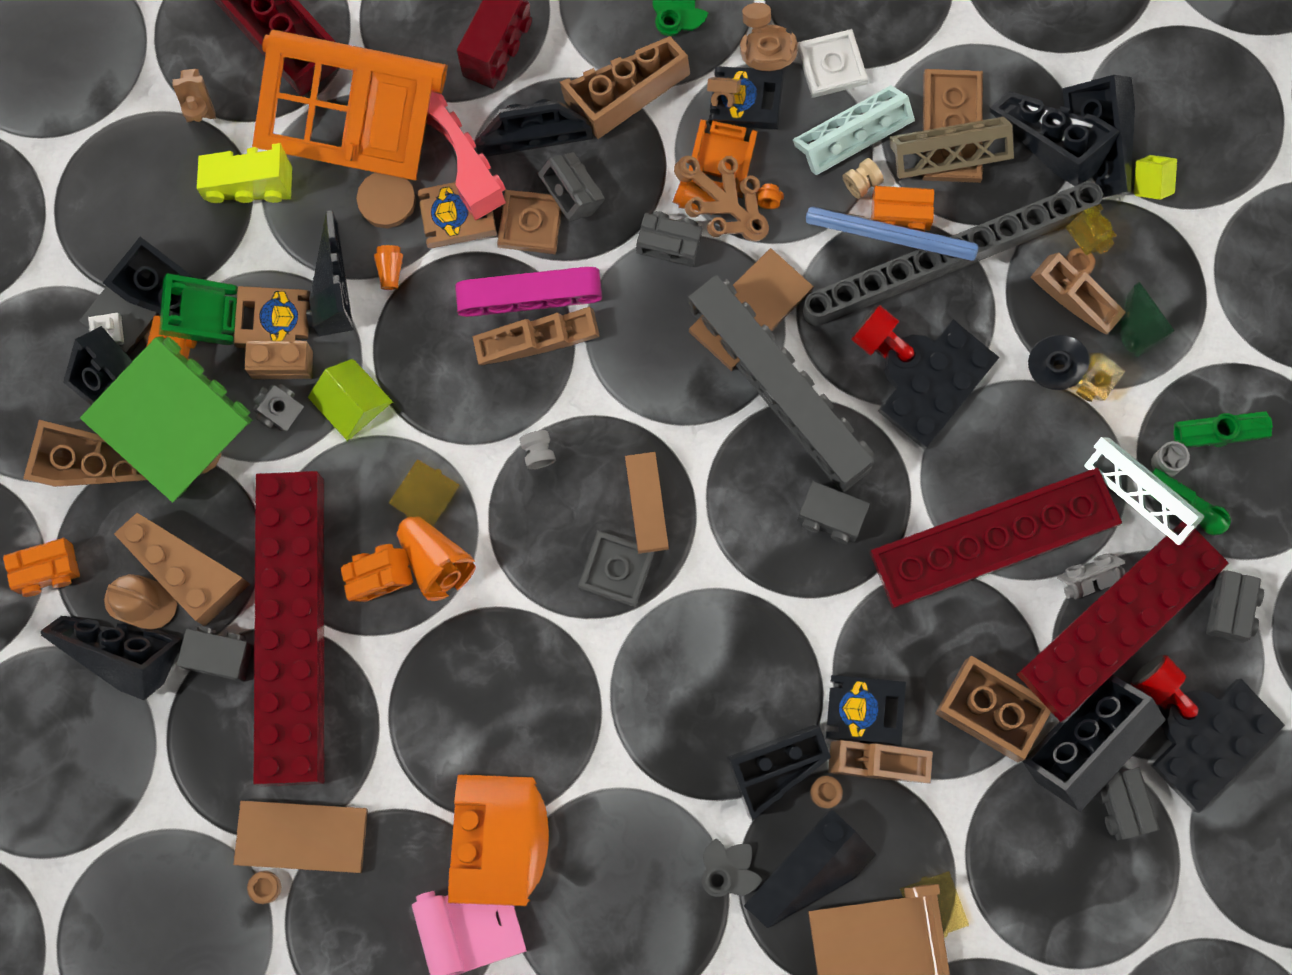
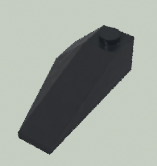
M332 210L326 211L309 298L311 310H306L308 325L310 328L314 327L319 337L354 330L338 223Z

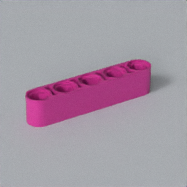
M579 267L469 279L455 284L458 315L464 317L591 304L602 300L600 271L596 267Z

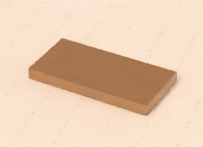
M924 70L923 131L983 120V71ZM974 143L966 144L959 152V155L964 159L971 158L979 147ZM945 148L937 149L930 160L936 164L943 163L950 155V152ZM983 164L924 174L923 180L981 183L983 179Z
M772 248L733 284L737 291L735 294L736 298L741 303L746 301L756 313L754 319L760 326L765 324L771 331L814 288ZM700 317L689 328V333L729 370L733 371L740 359L737 357L734 360L726 352L720 343L722 339L720 335L716 337L712 335Z
M240 801L233 865L362 873L368 809Z

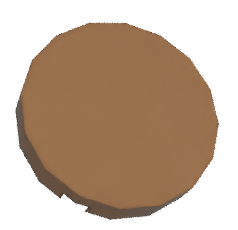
M778 25L754 28L751 34L747 36L746 33L742 37L740 43L742 60L749 67L761 71L780 70L790 65L796 59L798 52L796 36L792 32L791 34L786 32V28Z
M376 172L364 179L358 188L356 198L362 216L375 227L387 229L404 223V220L413 213L416 203L414 189L408 179Z

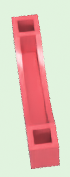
M431 91L426 124L443 134L453 146L457 154L458 169L455 185L462 202L476 221L506 203L502 191L506 190L505 186L497 174L492 176L489 172L491 166L484 154L478 155L474 150L476 144L468 132L463 134L460 130L462 124L455 112L449 113L445 107L448 104L444 96Z

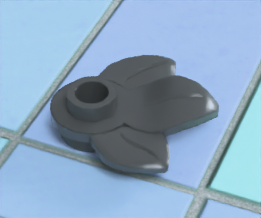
M714 839L706 847L703 854L706 870L702 875V886L709 895L721 897L730 892L743 896L749 894L760 885L762 878L748 870L752 859L751 845L736 844L726 850L718 839ZM716 874L721 875L724 879V883L720 887H715L711 881L712 877Z

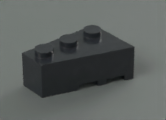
M812 725L728 756L727 760L747 815L753 821L767 807L783 797L788 790L830 759L831 755L821 728L817 725Z

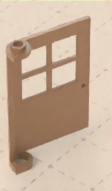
M939 884L904 888L905 898L808 911L817 975H950L937 897L940 894Z

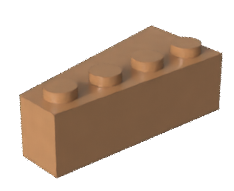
M671 36L636 50V54L624 59L618 57L611 60L610 65L596 71L594 68L583 72V76L572 81L568 78L560 82L565 102L572 110L591 122L592 133L597 139L607 134L690 75L688 55Z
M136 513L114 533L187 613L203 626H206L250 585L241 576L139 513Z

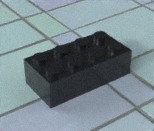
M1112 675L1070 716L1062 722L1059 721L1022 762L1038 784L1081 812L1165 721V718L1152 697Z

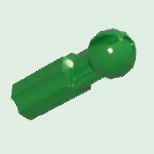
M1158 468L1152 471L1156 477L1205 516L1199 524L1206 533L1215 536L1221 535L1228 530L1231 525V517L1225 508L1211 505L1198 497L1195 491Z

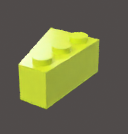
M281 143L272 144V150L258 152V148L252 147L247 148V154L233 156L232 151L198 157L197 190L202 198L208 202L222 203L224 200H236L241 203H250L253 200H265L271 203H278L284 199H291L292 165Z

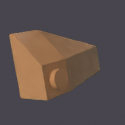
M43 420L38 422L23 478L24 480L53 487L147 480L98 434Z

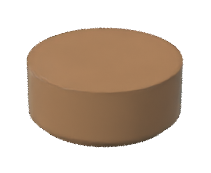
M752 3L745 6L742 10L743 22L749 27H764L771 21V8L767 4Z
M1084 248L1071 250L1065 258L1079 273L1085 271L1090 275L1095 267L1093 254Z
M830 776L818 778L810 789L812 801L815 805L824 809L836 806L841 801L843 795L841 784Z
M258 872L248 882V895L256 903L269 904L280 895L281 881L272 872Z

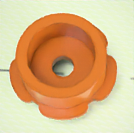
M764 184L756 192L757 204L764 209H776L780 206V201L784 199V193L779 192L777 185Z

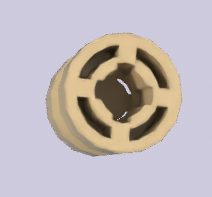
M866 158L859 163V167L856 170L851 169L843 174V181L846 187L857 199L866 195L869 188L879 186L884 182L882 172L870 158Z

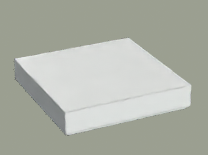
M852 29L798 42V54L812 98L867 85L868 77Z

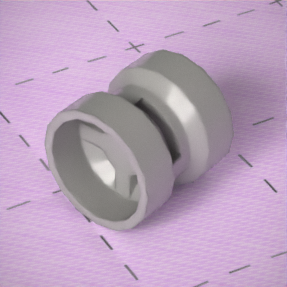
M534 431L519 438L521 448L527 454L525 457L527 469L543 468L556 461L554 452L548 449V444L550 443L548 431Z
M1168 442L1153 455L1151 466L1153 470L1158 468L1170 477H1173L1188 465L1190 460L1189 451L1180 442Z

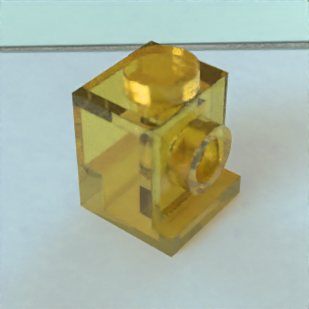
M1101 204L1085 209L1065 227L1085 255L1097 251L1099 254H1102L1115 244L1113 239L1117 235L1112 230L1110 221L1101 215L1100 212L1104 209Z
M1090 353L1089 369L1083 379L1076 385L1078 387L1076 393L1089 402H1092L1093 399L1105 401L1125 370L1104 354ZM1095 376V382L1093 384L1090 383L1091 379Z

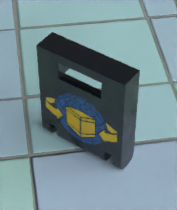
M716 67L715 77L741 79L740 92L733 93L735 103L732 107H727L728 98L725 95L719 96L717 106H713L710 103L711 115H709L708 123L712 125V121L745 128L778 130L784 80L783 70L761 71L754 68ZM764 86L765 91L775 92L773 109H762Z
M831 675L830 682L842 684V688H830L827 726L839 727V731H826V739L901 746L906 682ZM886 698L898 699L896 728L884 727Z

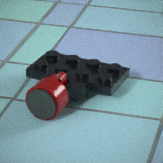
M875 305L853 331L851 340L870 356L876 351L886 359L884 372L887 380L896 389L880 407L878 412L920 447L925 449L1000 357L954 319L935 341L926 336L914 334L900 339L892 332L899 323V320L881 305L878 307Z
M1159 655L1146 663L1131 681V686L1152 697L1156 705H1160L1165 710V721L1162 723L1165 735L1172 745L1151 766L1194 812L1200 813L1285 724L1242 679H1236L1218 698L1211 693L1199 690L1182 692L1179 687L1186 679L1185 673L1168 655Z

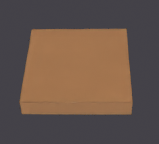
M505 190L504 199L506 203L502 207L497 241L498 248L556 254L562 210L553 196L550 194Z

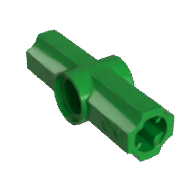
M1267 411L1239 415L1224 413L1213 418L1175 422L1173 436L1174 441L1184 444L1186 448L1211 445L1223 447L1228 443L1269 439L1272 437L1273 425ZM1217 425L1224 426L1228 431V436L1222 435L1218 431Z

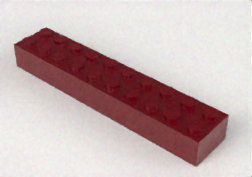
M318 471L256 474L253 784L261 787L324 784V479Z

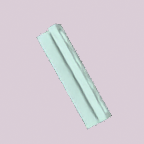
M891 85L794 138V145L806 155L811 172L818 175L914 122L915 118L909 97Z
M1101 437L1094 445V448L1097 450L1084 466L1091 470L1097 468L1095 464L1103 455L1114 463L1115 472L1104 473L1100 470L1105 484L1175 543L1181 545L1205 516L1112 439ZM1121 475H1128L1137 482L1139 492H1126L1122 488ZM1108 476H1115L1116 482ZM1151 494L1161 502L1163 512H1150L1145 505V495ZM1139 495V501H1140V502H1138V501H1137L1134 497H1132V496ZM1169 514H1175L1187 524L1179 535L1169 526ZM1156 515H1163L1164 522L1156 517Z

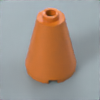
M408 517L399 524L397 531L398 540L402 549L407 551L411 570L422 595L428 601H438L448 597L449 595L446 591L453 587L458 591L472 577L476 569L472 556L423 518Z

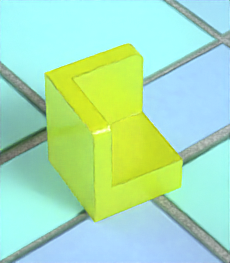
M1149 155L1137 160L1134 195L1161 200L1174 194L1177 158Z

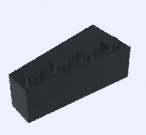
M100 326L75 339L63 383L92 405L133 361L106 330Z

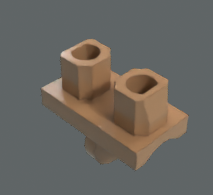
M198 69L182 70L181 78L173 79V88L186 121L200 122L202 118L216 119L215 109Z

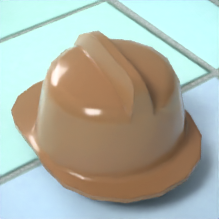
M128 574L119 577L108 585L104 598L105 608L110 616L143 629L162 628L172 620L177 609V601L159 582L139 575Z

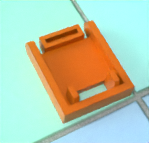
M701 119L692 157L698 160L700 170L704 174L722 177L718 170L719 162L726 156L734 157L738 162V169L734 172L737 197L742 198L743 193L740 190V183L748 176L758 131L752 130L749 142L744 141L745 127L712 121L710 133H705L707 120ZM725 162V167L731 170V165ZM689 165L688 170L693 171L692 166ZM713 181L724 191L722 182Z

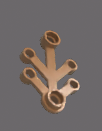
M692 156L682 157L674 166L676 177L682 182L693 180L716 200L704 202L698 197L692 198L685 205V211L688 216L696 218L701 214H731L738 220L726 222L721 217L711 220L707 225V231L713 237H720L722 234H742L745 239L753 242L760 241L766 237L769 225L766 218L758 211L756 192L760 188V182L755 176H747L740 183V190L745 195V210L738 204L734 172L738 169V162L734 157L726 156L718 164V170L722 174L724 191L700 170V164L696 158ZM725 162L731 165V170L725 167ZM686 163L692 166L693 171L687 169ZM747 182L753 185V190L747 187ZM692 203L698 206V212L692 209ZM752 222L757 224L759 230L753 228ZM714 223L719 224L721 231L715 230Z

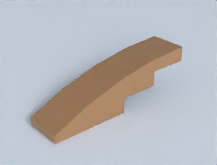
M589 306L565 315L555 313L534 321L524 319L472 337L478 364L486 365L572 346L598 338L600 335L594 309Z

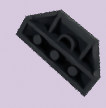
M542 99L534 104H512L504 109H499L477 137L475 143L478 155L483 153L485 157L591 140L593 139L592 126L589 120L560 101Z

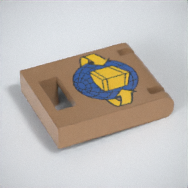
M456 182L418 190L425 236L430 237L426 239L428 248H437L496 236L497 230L493 211L486 214L487 218L475 221L459 196L455 185Z
M238 286L234 333L235 348H246L247 341H290L293 343L297 341L296 338L308 339L309 325L306 310H310V303L298 300H309L311 292L299 289ZM244 305L248 308H255L253 330L243 329Z

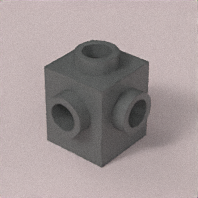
M280 384L278 387L270 385L267 389L262 387L253 399L256 405L252 411L258 414L255 419L267 428L271 429L272 426H275L280 431H287L304 406L293 399L295 394L290 389ZM274 402L278 405L276 411L273 409Z

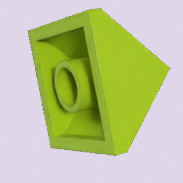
M354 359L325 369L308 396V399L347 441L393 403Z

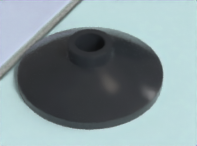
M1054 335L1041 340L1033 347L1028 358V368L1032 378L1039 385L1052 390H1064L1077 385L1084 379L1090 366V357L1086 347L1079 340L1066 335ZM1056 365H1063L1065 367L1059 370L1054 369Z

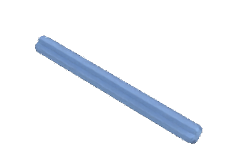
M810 207L806 214V222L815 226L974 261L978 254V244L816 207Z

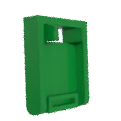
M167 273L163 283L159 335L232 345L234 337L227 334L235 332L237 298L224 297V295H236L238 287L232 284ZM171 294L181 295L179 316H169Z

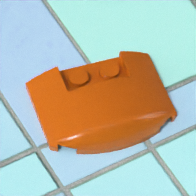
M458 775L454 799L455 811L449 868L448 903L526 906L529 903L530 899L527 898L533 892L536 885H539L542 878L549 845L547 811L544 800L535 786L537 783L533 777Z

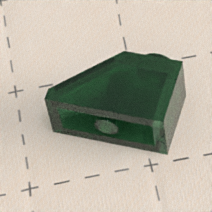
M1139 282L1134 285L1127 295L1124 310L1126 313L1123 315L1120 334L1125 348L1133 352L1138 358L1166 341L1175 330L1142 284Z

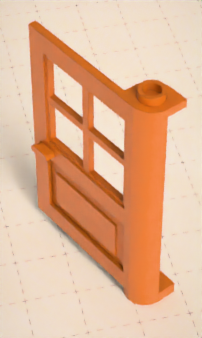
M271 30L270 35H265L263 52H266L252 147L272 150V144L281 143L287 155L417 180L431 91L438 94L443 93L448 65L278 30ZM285 57L315 63L310 98L279 92ZM322 64L353 70L348 106L317 100ZM278 98L309 104L304 139L273 133ZM316 106L347 112L341 147L311 141Z

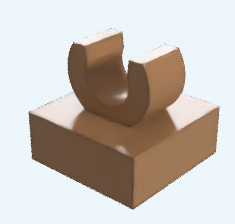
M709 78L707 91L715 92L711 97L712 105L717 106L719 96L725 95L728 98L727 107H732L735 103L733 93L740 92L741 79Z

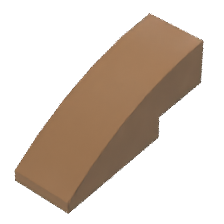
M1059 252L1047 256L1031 276L1057 302L1104 334H1109L1126 313L1085 271L1079 273Z
M655 452L625 456L638 554L669 550Z
M845 740L831 741V758L829 759L828 773L894 781L931 783L932 751L876 743L866 744Z

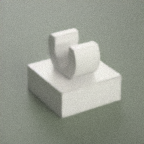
M119 313L88 317L90 331L102 326L118 345L124 344L122 316Z

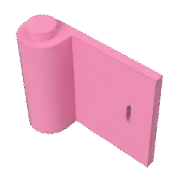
M434 891L416 896L417 902L412 904L430 975H459L527 952L514 906L448 903V895L436 896Z

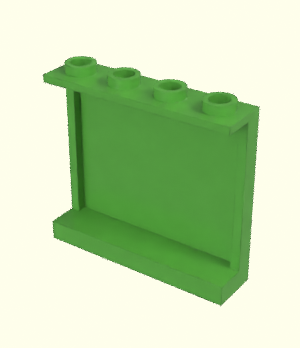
M163 336L155 337L86 410L80 419L173 503L185 493L192 482L253 420L248 416L250 411L239 401L234 403L225 395L227 390L215 379L210 381L202 374L205 370L197 361L192 358L187 360L179 352L181 347L170 337L165 339Z

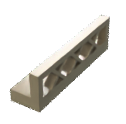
M1005 117L890 136V147L896 156L897 177L899 179L1014 159L1012 124ZM1005 138V152L993 154L987 149L995 139ZM974 143L979 147L971 158L964 159L959 155V152L966 144ZM945 148L950 152V155L943 163L936 164L930 160L937 149ZM916 153L922 158L914 168L904 169L903 155Z

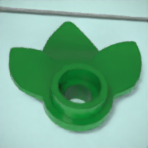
M653 0L652 2L653 9L657 14L655 19L656 28L665 36H674L681 30H695L706 21L708 16L707 11L695 8V0ZM672 21L674 25H666L665 22Z

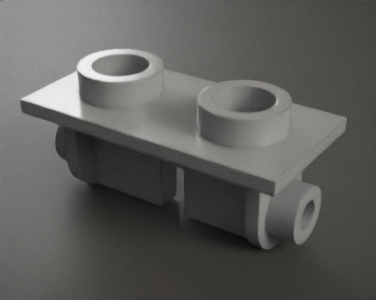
M1112 554L1099 555L1090 564H1078L1068 567L1065 570L1066 573L1058 575L1057 579L1068 585L1064 587L1066 597L1076 600L1095 592L1092 581L1096 580L1101 590L1112 586L1125 574L1124 568L1120 566L1125 564V560Z

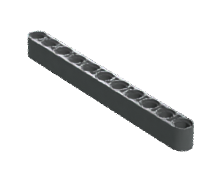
M1084 182L950 236L951 238L973 242L974 239H980L986 244L985 247H978V254L974 261L951 258L948 255L918 249L814 291L805 300L803 309L804 320L812 326L826 324L1087 218L1094 213L1103 197L1102 189L1094 182ZM1081 196L1088 197L1092 203H1085L1082 201ZM1054 207L1062 208L1065 214L1057 213ZM1027 218L1036 219L1039 225L1030 224ZM1000 229L1010 230L1012 236H1005L1001 233ZM928 261L932 268L924 269L920 266L919 262ZM896 271L904 274L905 279L897 280L892 276V273ZM871 282L876 284L879 289L877 291H870L864 284ZM845 293L852 300L842 302L838 299L837 295ZM818 304L821 305L825 311L822 313H814L810 309V306Z

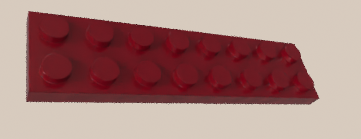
M1097 467L872 549L870 555L892 609L1120 526L1122 521Z
M1181 521L1172 530L1179 535L1187 524ZM1196 529L1190 533L1181 545H1178L1166 535L1016 675L1060 722L1064 721L1215 578L1229 562Z

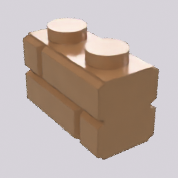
M247 341L245 371L252 379H312L313 350L307 341H294L293 343L290 341Z

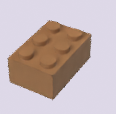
M973 656L964 661L935 712L939 717L1017 763L1025 760L1051 713L1031 690Z

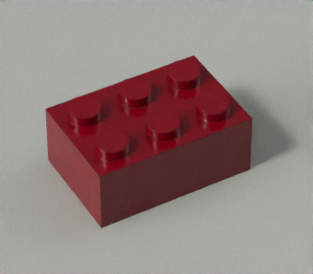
M482 0L457 48L463 77L491 89L495 88L498 80L502 81L504 79L510 57L516 56L520 46L519 40L523 33L529 31L532 24L528 0Z

